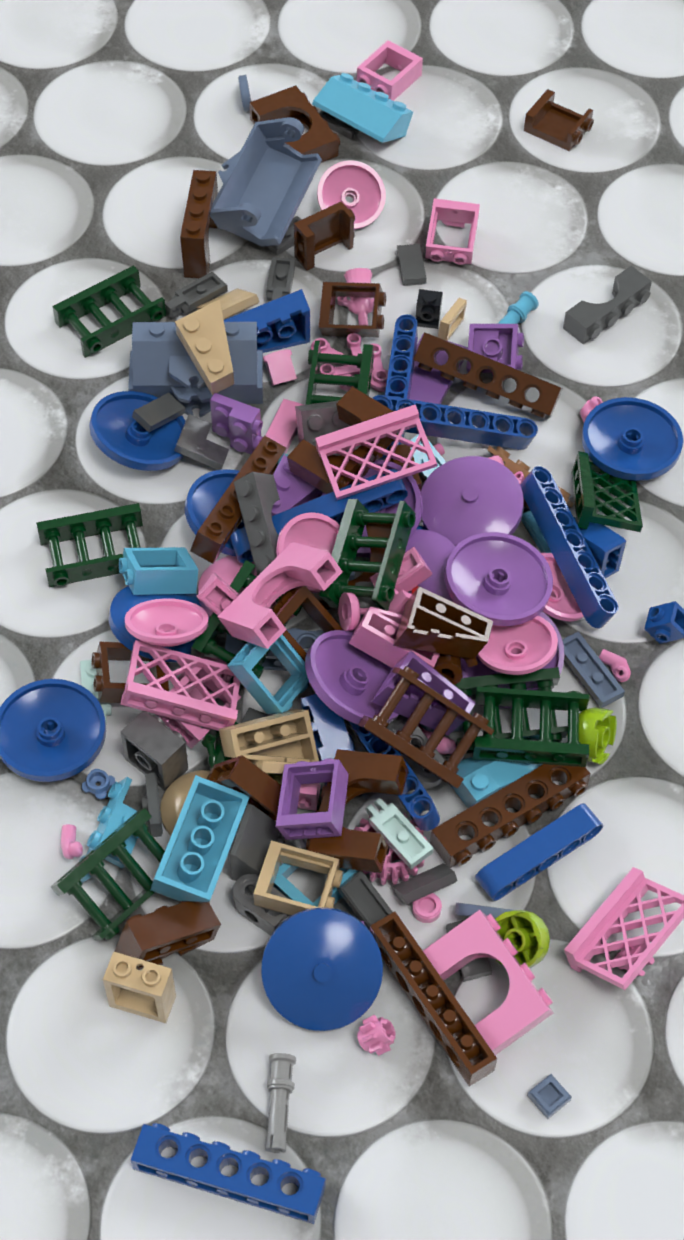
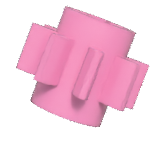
M375 1015L364 1019V1025L359 1027L357 1035L360 1046L370 1054L376 1052L378 1056L390 1051L389 1045L394 1043L396 1037L392 1023L383 1017L377 1019Z

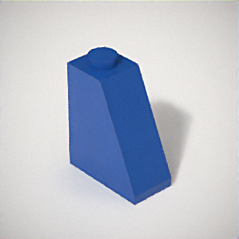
M590 522L588 529L579 528L604 578L618 572L626 540L602 524Z

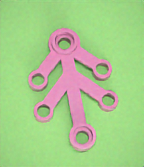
M357 333L349 334L347 336V347L350 348L352 355L358 356V353L362 354L360 348L361 336ZM315 339L320 341L321 353L344 355L331 348L326 339ZM315 340L311 344V350L314 349ZM373 343L370 345H373L374 351L377 352L374 353L371 386L375 391L384 392L386 390L388 370L383 369L380 358L381 346ZM323 364L320 367V374L352 376L360 374V368L354 365L333 367L331 364ZM340 386V388L344 391H349L351 387H354Z

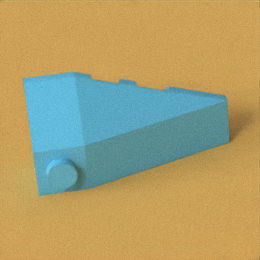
M473 757L465 758L457 767L459 769L457 775L464 778L459 788L451 787L466 807L470 808L543 764L475 760Z

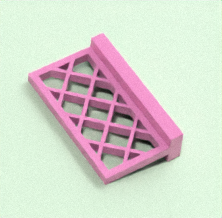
M416 405L315 438L316 449L319 457L322 459L337 500L437 467L436 459L419 419ZM416 427L419 436L415 443L402 437L405 430ZM389 437L395 440L390 451L377 446L381 438ZM399 442L412 447L407 458L394 453ZM363 445L370 448L365 460L352 454L355 447ZM417 449L426 453L429 461L418 464L411 461ZM374 450L387 456L382 467L369 462ZM337 453L344 456L345 459L341 467L338 468L329 463L327 456ZM391 458L404 463L401 471L394 473L386 469ZM349 459L362 464L357 475L344 470ZM366 466L379 471L376 479L368 481L361 478ZM341 475L354 480L351 488L339 490L337 482Z
M135 640L120 705L219 731L220 728L234 725L237 720L238 710H236L240 681L225 664ZM139 651L150 653L154 660L144 664L138 656ZM168 659L176 660L181 668L172 672L164 661ZM159 665L165 676L156 680L149 669ZM196 666L201 667L208 675L198 679L192 668ZM184 672L193 682L185 687L176 678V676ZM143 673L150 683L143 685L133 682L134 676ZM221 674L234 676L233 683L225 686L218 676ZM212 679L219 690L210 695L203 683ZM170 680L177 691L173 693L165 691L160 684ZM196 687L204 698L201 700L191 698L188 691ZM223 694L230 703L229 708L218 705L214 699Z
M633 867L564 949L570 967L578 972L584 969L626 990L684 919V895L645 878L643 871ZM648 890L658 894L656 899L641 901ZM675 902L681 904L678 910L665 913L664 905ZM660 906L662 914L645 918L643 910ZM640 911L641 919L624 922L629 913ZM664 922V927L661 931L648 934L647 926ZM643 927L644 935L627 938V930ZM623 933L624 940L607 944V939L612 934ZM647 944V948L643 953L631 955L629 947ZM626 948V957L610 960V951ZM605 953L606 961L596 964L589 962L594 955ZM629 965V970L622 978L612 972V968Z

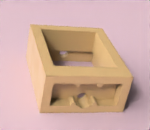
M271 841L253 893L254 905L289 915H294L311 908H333L335 898L331 897L334 887H340L343 877V871L339 870V859ZM281 862L328 875L318 907L271 894Z
M113 952L103 977L109 1007L167 1023L176 998L172 968ZM142 965L144 968L140 971L137 970V966Z

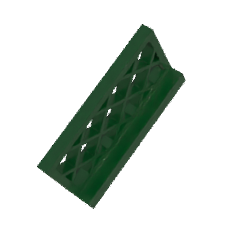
M578 451L571 472L578 527L588 529L589 523L592 522L641 532L643 524L636 481L623 480L604 472L593 462L589 461L588 453ZM595 484H599V485H600L601 487H603V488L600 489V488H599L598 486H596ZM597 498H601L605 502L602 503ZM622 503H625V504H627V505L630 506V507L627 508V507L624 506ZM611 507L615 508L619 512L616 513L611 509Z

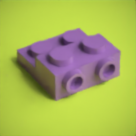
M470 324L468 350L517 370H522L523 357L518 355L519 347L524 346V333H520L518 324ZM467 361V372L471 369L469 361ZM486 369V370H484V371L482 372V373H492V375H493V372H492L490 369Z
M214 393L210 399L212 432L223 437H229L230 447L237 451L252 454L263 438L261 436L263 421H261L260 409Z

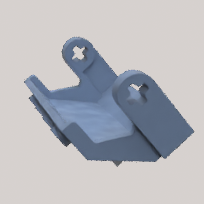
M288 117L255 122L242 149L222 164L225 171L220 170L218 174L223 185L213 202L210 217L219 229L227 230L260 246L280 245L322 161L317 153L302 155L285 143L297 141L301 138L304 126L300 121Z
M133 322L128 391L143 392L158 398L170 393L186 408L185 414L193 415L192 410L195 408L201 410L199 412L200 417L211 411L210 399L213 395L177 336L175 322ZM224 322L234 373V385L217 394L244 404H263V350H257V322Z

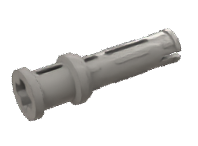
M276 1053L269 1056V1063L272 1065L271 1078L267 1081V1088L271 1092L266 1150L273 1153L286 1152L289 1097L295 1085L292 1082L293 1065L296 1064V1057L285 1053Z

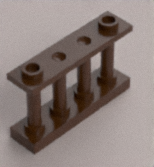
M407 666L404 669L394 667L392 673L401 678L378 715L374 714L373 718L364 715L358 725L444 782L459 788L464 778L457 775L459 771L457 767L480 731L489 735L493 734L494 730L487 726L489 720L476 712L472 716L419 681L418 677L420 675ZM412 685L423 692L424 695L402 730H398L395 734L387 729L389 725L387 721L409 686ZM435 700L447 708V711L425 746L421 745L418 749L410 744L412 741L411 735ZM456 716H459L471 725L449 760L441 764L433 759L436 755L434 751Z

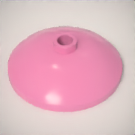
M342 161L336 163L323 174L318 185L317 200L320 209L323 210L338 202H342L355 215L354 229L364 228L373 223L379 217L385 205L386 192L382 179L373 168L362 162ZM349 196L353 199V202L348 203L345 198Z
M320 513L298 515L282 528L277 540V556L291 542L329 551L332 554L340 525L332 518ZM306 586L311 591V593H320L321 591L319 589Z
M541 553L548 562L553 576L551 596L542 612L562 621H577L584 618L553 554Z
M155 599L132 607L125 615V627L132 636L142 642L155 646L172 647L198 638L208 627V614L202 607L189 601Z
M540 616L514 626L492 625L489 641L477 656L484 665L494 671L509 675L528 674L543 668L553 659L558 647V638L553 626Z

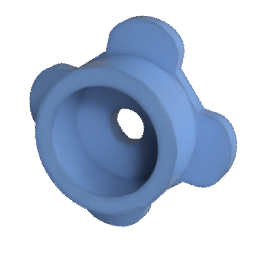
M93 769L87 775L86 781L82 783V790L85 793L90 792L94 794L97 799H104L109 788L115 783V778L111 775L108 776L103 770Z

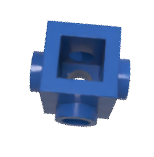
M676 601L650 607L644 629L659 644L684 638V609Z

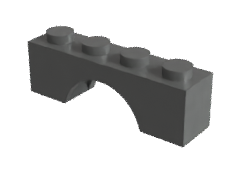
M633 266L628 267L615 277L612 290L614 298L600 304L582 300L566 311L563 329L582 344H585L590 339H595L601 331L607 327H612L623 315H628L634 307L648 300L651 294L652 281Z
M251 472L236 480L234 486L258 576L277 557L276 546L279 535L273 525L272 507L280 498L274 475Z

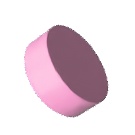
M434 893L413 902V915L420 922H434L441 914L442 903Z

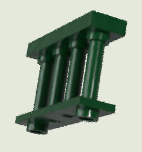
M133 265L52 307L55 323L60 328L71 324L82 337L80 339L82 354L86 358L131 335L133 322H157L166 317L165 300L161 297L152 302L140 289L139 270ZM128 293H132L143 307L131 312L120 298ZM109 303L123 316L112 323L99 309ZM91 313L102 328L90 333L79 318Z
M315 340L314 349L309 350L308 364L311 365L305 405L339 401L342 398L315 395L317 384L354 386V388L369 396L374 363L373 345L364 344L362 354L358 353V356L321 353L320 341ZM320 363L354 365L360 368V374H355V377L318 374Z
M348 499L331 554L343 572L325 591L321 590L319 594L331 608H338L341 595L349 592L355 594L356 597L371 598L380 609L389 610L390 603L394 598V589L411 529L416 521V513L405 501L399 502L396 513L369 512L358 499ZM367 523L393 524L389 538L362 536L364 527ZM360 547L386 549L382 562L355 561L357 551ZM369 572L379 574L375 587L348 585L351 573Z
M139 503L36 522L41 546L49 544L53 567L45 569L49 588L55 586L62 587L70 583L120 574L119 558H123V554L115 555L110 532L126 530L130 548H141L136 527L143 526ZM100 535L105 557L90 560L85 537ZM75 539L79 562L64 565L59 542Z
M246 560L232 581L230 587L238 594H241L257 577L254 575L255 564ZM282 594L274 602L277 603L284 594ZM301 605L293 615L297 616L302 609ZM212 613L208 620L207 629L192 645L191 655L203 658L205 654L208 656L211 654L229 664L236 655L216 645L214 639L218 633L223 634L225 632L229 635L231 634L219 620L216 613ZM270 649L252 668L253 673L258 679L264 671L262 664L270 653Z
M559 667L539 669L523 675L502 673L462 678L454 686L469 698L476 694L477 686L483 687L486 685L522 690L538 688L539 691L552 692V689L560 680ZM495 706L494 736L496 738L510 739L511 732L502 733L499 706ZM523 708V739L538 741L540 729L530 730L527 708ZM551 710V740L553 742H561L562 738H566L568 734V726L557 727L555 710ZM467 721L462 723L463 734L466 733L471 725ZM457 738L456 747L462 738ZM474 741L467 753H473Z
M493 685L477 686L475 704L484 705V717L489 720L487 726L493 730L495 729V706L512 707V726L510 739L496 738L494 732L492 735L483 733V736L476 737L473 747V759L586 767L589 757V744H581L579 742V712L587 709L590 694H582L578 691L566 693L498 688ZM523 708L540 709V736L538 741L523 739ZM551 710L568 711V742L566 743L553 742L551 740Z
M145 808L136 811L51 886L58 896L66 892L68 895L72 894L101 929L92 936L95 941L103 940L104 938L108 941L121 930L118 925L155 893L151 891L153 881L126 850L125 847L127 845L124 843L131 835L134 837L138 836L158 862H161L165 850L147 830L148 825L146 822L152 816ZM109 854L113 857L116 855L144 888L132 901L103 867L105 864L102 860ZM88 873L91 876L95 875L122 907V910L111 920L106 917L81 887L83 883L80 880Z

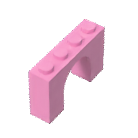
M291 542L218 618L232 637L268 649L287 630L273 610L269 609L273 602L285 592L299 586H309L325 591L343 571L329 551Z
M478 910L423 950V952L443 980H446L469 962L478 958L496 959L504 965L510 981L508 995L498 1009L475 1025L493 1053L497 1055L554 1014L549 1007L553 1001L543 988L538 990L532 982L536 978L526 963L519 964L514 956L518 953L517 949L508 938L503 941L497 932L501 927L493 915L490 913L486 916L481 910Z

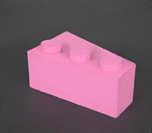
M371 606L361 618L349 641V644L391 668L409 651L414 652L434 668L440 654L393 646L402 615Z

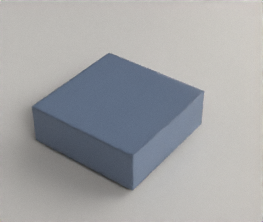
M552 1074L530 1090L527 1095L547 1119L570 1102L572 1098Z

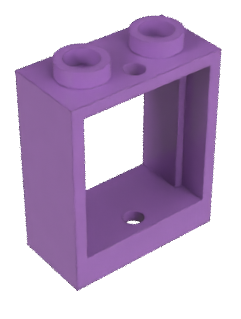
M324 759L317 762L298 761L294 764H284L276 827L286 840L341 836L349 774L340 760ZM332 782L328 812L297 814L301 784Z

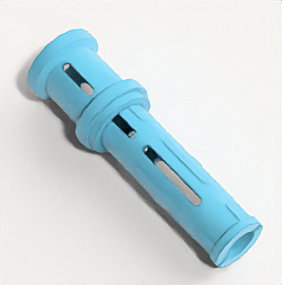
M528 291L522 292L520 299L508 307L507 314L498 324L523 323L531 310L538 308L539 302L537 298Z

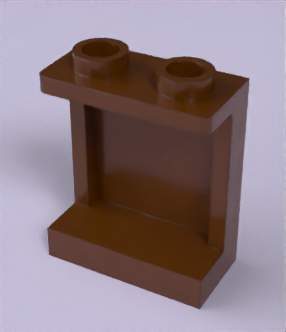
M547 89L526 113L524 131L570 152L575 144L578 145L581 142L585 132L591 130L594 124V119H592L593 110L589 108L584 115H581L554 103L555 92Z
M338 202L294 223V257L306 271L315 267V255L339 243H343L348 250L353 248L355 237V215L353 211L342 202Z

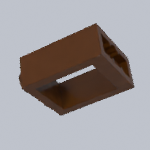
M323 282L319 329L322 336L347 337L351 333H357L361 337L379 338L380 329H384V315H381L382 307L386 306V292H383L380 283ZM336 297L374 298L372 326L333 324Z
M299 586L287 591L272 608L283 625L301 605L324 633L343 630L306 586ZM286 630L282 635L305 662L307 653Z
M99 642L97 652L92 653L91 665L92 669H96L97 674L94 676L93 689L94 692H98L99 703H121L126 683L110 682L108 660H131L132 651L120 642ZM138 655L142 661H153V659ZM159 665L150 668V672L156 680L165 676ZM168 681L160 684L165 691H169Z
M243 755L213 766L206 778L207 780L250 796L247 804L254 805L274 821L277 820L281 784Z

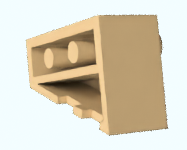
M293 709L219 729L223 752L226 757L235 758L243 755L247 759L291 763L319 761L308 710Z

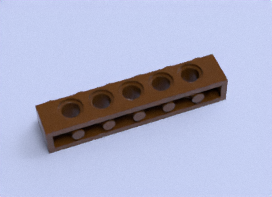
M425 332L413 359L419 362L418 367L429 372H432L433 368L442 371L441 377L454 381L455 377L464 380L463 386L473 390H477L478 387L486 389V395L498 400L500 396L510 399L508 404L522 409L523 405L532 408V414L545 418L546 414L552 416L563 390L562 387ZM441 351H445L448 355V361L444 365H439L436 361V356ZM463 360L469 361L471 369L467 374H462L459 371V364ZM490 369L494 377L490 383L486 384L482 381L481 374L484 370ZM509 378L514 379L516 382V389L511 393L506 392L504 389V382ZM530 388H536L539 391V398L535 402H530L526 397V393Z
M267 436L262 438L197 531L190 552L214 564L230 540L231 534L237 530L243 521L234 482L251 472L273 475L287 447Z
M543 764L431 830L430 843L449 868L457 864L459 866L464 865L475 853L480 850L482 852L489 850L500 838L504 836L506 838L511 837L522 825L527 822L529 824L536 822L542 816V813L549 809L556 810L569 797L573 795L577 797L584 793L588 788L591 773L586 767ZM553 781H560L564 785H556ZM531 794H536V795L540 796L541 798H540V799H534V798H532L530 795H531ZM507 808H515L518 812H509ZM490 821L495 825L486 826L483 822ZM462 835H468V836H470L472 839H471V840H463V839L460 838V836H462Z
M393 912L372 924L370 932L378 944L383 961L468 1086L470 1087L494 1072L497 1057L398 914Z

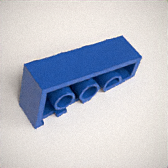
M302 289L224 320V322H257V350H263V353L310 343V308Z

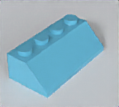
M347 73L332 76L312 102V105L382 143L405 137L413 115V111L407 109L404 103L394 102L389 99L387 94L372 90L370 85L353 80L354 77Z
M195 775L154 877L151 891L177 901L210 902L250 796Z

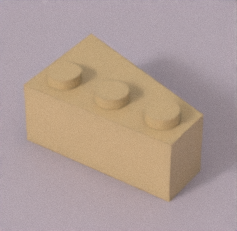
M219 299L175 321L177 336L212 395L234 385L233 367Z

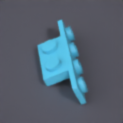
M129 777L124 778L120 782H115L108 792L110 800L107 806L103 807L97 818V821L100 822L97 830L93 831L87 841V846H89L87 854L136 812V810L123 803L132 779ZM131 835L124 841L127 845L125 848L130 854L133 851L138 836L134 837ZM109 854L105 858V860L120 868L125 867L116 855L113 857ZM88 873L80 881L83 883L92 876Z

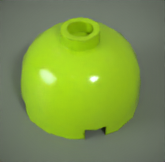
M593 707L579 713V742L581 744H589L588 762L604 764L610 753L604 752L607 745H613L615 741L617 719L616 716L611 715L613 710Z
M514 910L504 912L496 918L501 927L497 932L503 941L508 938L515 946L518 953L514 956L520 965L526 963L529 968H532L543 961L549 950L550 937L548 928L540 917L529 911Z

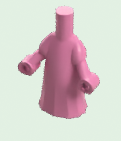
M354 268L346 271L344 276L348 283H371L372 272L367 268ZM337 297L338 305L346 306L349 311L358 315L359 325H368L367 314L373 311L374 298L350 297V300H348L347 297Z

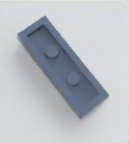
M579 631L562 639L564 661L600 708L624 696V689Z

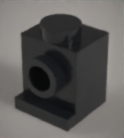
M419 289L416 304L418 327L438 329L443 292Z

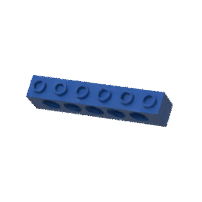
M153 1123L152 1126L143 1124L130 1160L133 1170L311 1224H315L325 1190L326 1178L321 1177V1174L315 1170L304 1168L303 1171L290 1168L291 1165L285 1161L273 1159L272 1162L260 1159V1155L255 1152L243 1150L242 1153L230 1150V1146L225 1143L213 1141L212 1144L200 1141V1137L195 1134L183 1132L182 1135L170 1132V1128L158 1123ZM167 1147H173L178 1150L172 1158H164L161 1156V1153ZM197 1156H203L208 1160L202 1167L191 1165V1161ZM227 1165H233L238 1169L237 1173L231 1177L224 1176L221 1170ZM257 1174H263L268 1178L267 1183L262 1186L254 1185L251 1180ZM288 1183H293L299 1188L298 1192L294 1195H286L281 1189Z

